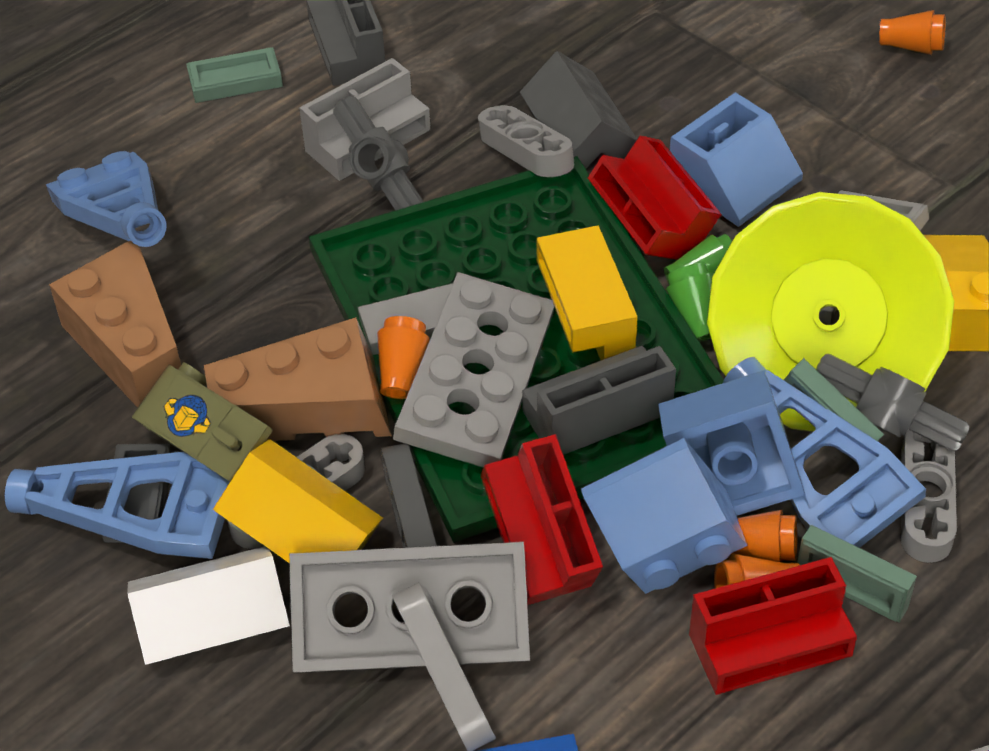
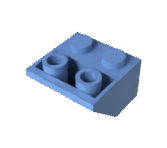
M736 92L674 134L670 140V152L716 206L722 216L738 227L802 180L803 172L772 115Z

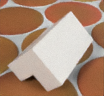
M265 546L128 582L127 594L145 665L290 626L273 556Z

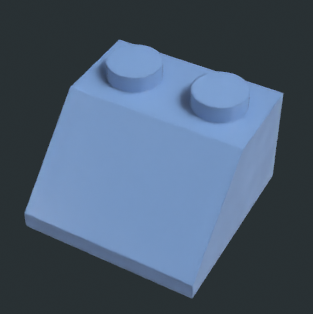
M765 370L658 404L666 445L668 446L683 438L687 440L727 490L736 516L805 495Z
M685 438L581 488L583 497L622 570L645 594L655 589L670 587L680 577L706 565L718 564L727 559L731 553L748 546L727 490Z

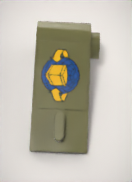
M185 362L182 363L179 369L168 365L131 417L167 443L179 448L231 482L249 452L263 444L273 429L206 387L205 375Z

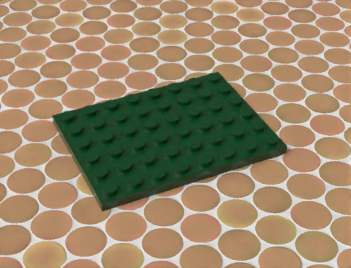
M578 156L574 157V168L561 176L542 177L529 170L309 236L312 255L344 320L356 317L364 334L359 319L358 307L452 284L458 272L552 300L537 262V238L599 225L638 317L636 348L643 346L647 351L660 346L676 368L674 399L722 384L724 381L618 217L589 181V173ZM555 308L527 388L601 361L596 348L572 353ZM494 325L479 327L487 335L497 336L503 333L499 327ZM375 354L373 358L381 386L379 354ZM468 363L464 366L466 370L473 374H485L490 371L485 365L480 363ZM382 395L396 425L406 399H394ZM454 402L448 405L452 411L462 415L471 414L475 411L470 404L465 402ZM522 404L502 460L518 456L522 443L539 439L523 413ZM661 418L564 454L563 456L578 498H584L581 488L666 447ZM409 445L413 462L453 543L498 528L481 479L483 467Z

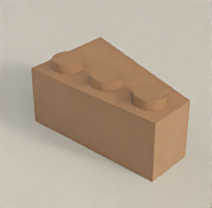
M127 241L49 284L62 327L137 408L168 365L176 369L180 368L181 363L177 346L140 246L132 241Z
M356 317L204 365L207 388L272 428L273 431L267 440H295L296 434L324 433L328 437L334 434L341 435L344 432L373 431L375 437L392 436L383 396L380 393V384L373 354Z

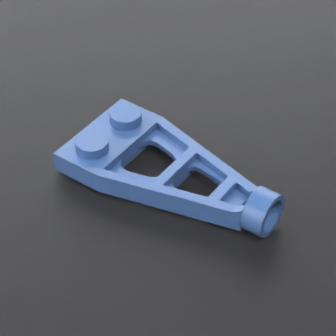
M120 151L112 153L102 159V164L86 170L84 168L67 170L57 177V181L46 184L52 202L65 216L124 240L132 241L141 247L153 246L165 235L166 220L162 213L158 211L153 180L148 165L135 152ZM150 224L144 231L135 230V228Z
M755 357L744 359L726 375L723 383L765 370L779 414L787 408L794 409L815 427L816 430L791 448L805 495L790 499L801 523L807 530L810 525H813L860 548L926 497V488L887 447L832 411L825 409L818 402L769 370H766ZM823 446H832L854 459L859 466V471L828 495L818 493L813 488L804 471V461Z
M185 452L37 467L36 470L14 469L7 479L5 504L7 510L11 513L40 514L157 554L213 559L225 518L212 509L230 482ZM156 482L172 484L162 517L148 520L129 514L124 510L129 492L134 486ZM112 483L102 509H94L71 503L78 485Z

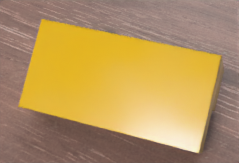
M599 225L538 237L537 262L572 353L596 348L602 361L636 348L638 317Z
M271 439L249 452L212 509L288 563H290V553L361 550L383 520V517Z

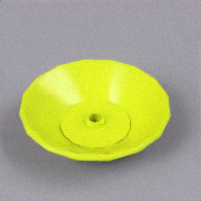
M817 192L770 207L735 235L712 277L707 326L719 368L725 376L744 359L755 357L766 370L784 380L803 358L816 369L825 354H832L872 375L877 368H886L924 387L926 391L949 351L954 298L941 255L910 218L867 196ZM824 307H834L839 312V320L835 324L825 325L820 321L819 313ZM849 400L855 407H857V403ZM787 408L780 414L783 425L791 429L813 432L816 430L808 420L794 409Z

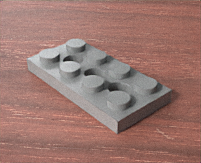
M458 272L396 422L393 440L484 467L485 464L502 460L522 404V390L528 387L554 313L555 306L553 301ZM494 325L499 327L503 333L491 336L483 333L479 327ZM468 363H480L485 365L490 371L485 374H473L466 370L464 366ZM454 402H465L470 404L475 411L471 414L462 415L452 411L448 405Z
M524 542L289 554L293 673L426 666L406 624L399 622L393 614L394 600L392 595L418 582L459 665L530 661ZM463 588H474L485 598L486 607L484 613L474 621H462L451 610L453 596ZM353 593L365 599L368 613L360 625L351 628L344 627L336 620L334 613L335 605L342 596Z

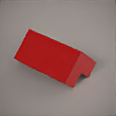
M640 135L625 159L602 155L588 177L589 181L646 255L678 260L707 237L722 215L659 139Z
M556 434L522 443L518 456L485 464L481 479L503 543L524 542L527 606L591 587L602 570L603 564Z
M832 557L693 594L689 636L715 695L853 656L857 635L842 608L846 584Z

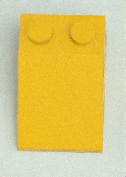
M924 235L941 255L954 298L949 351L989 352V242L984 235Z

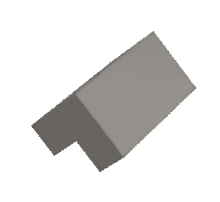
M393 58L299 108L305 152L339 181L354 173L349 160V147L352 142L333 114L335 104L349 96L356 97L375 127H384L392 139L398 140L403 145L431 130L429 108L411 94L410 71ZM381 148L375 154V161L384 156Z

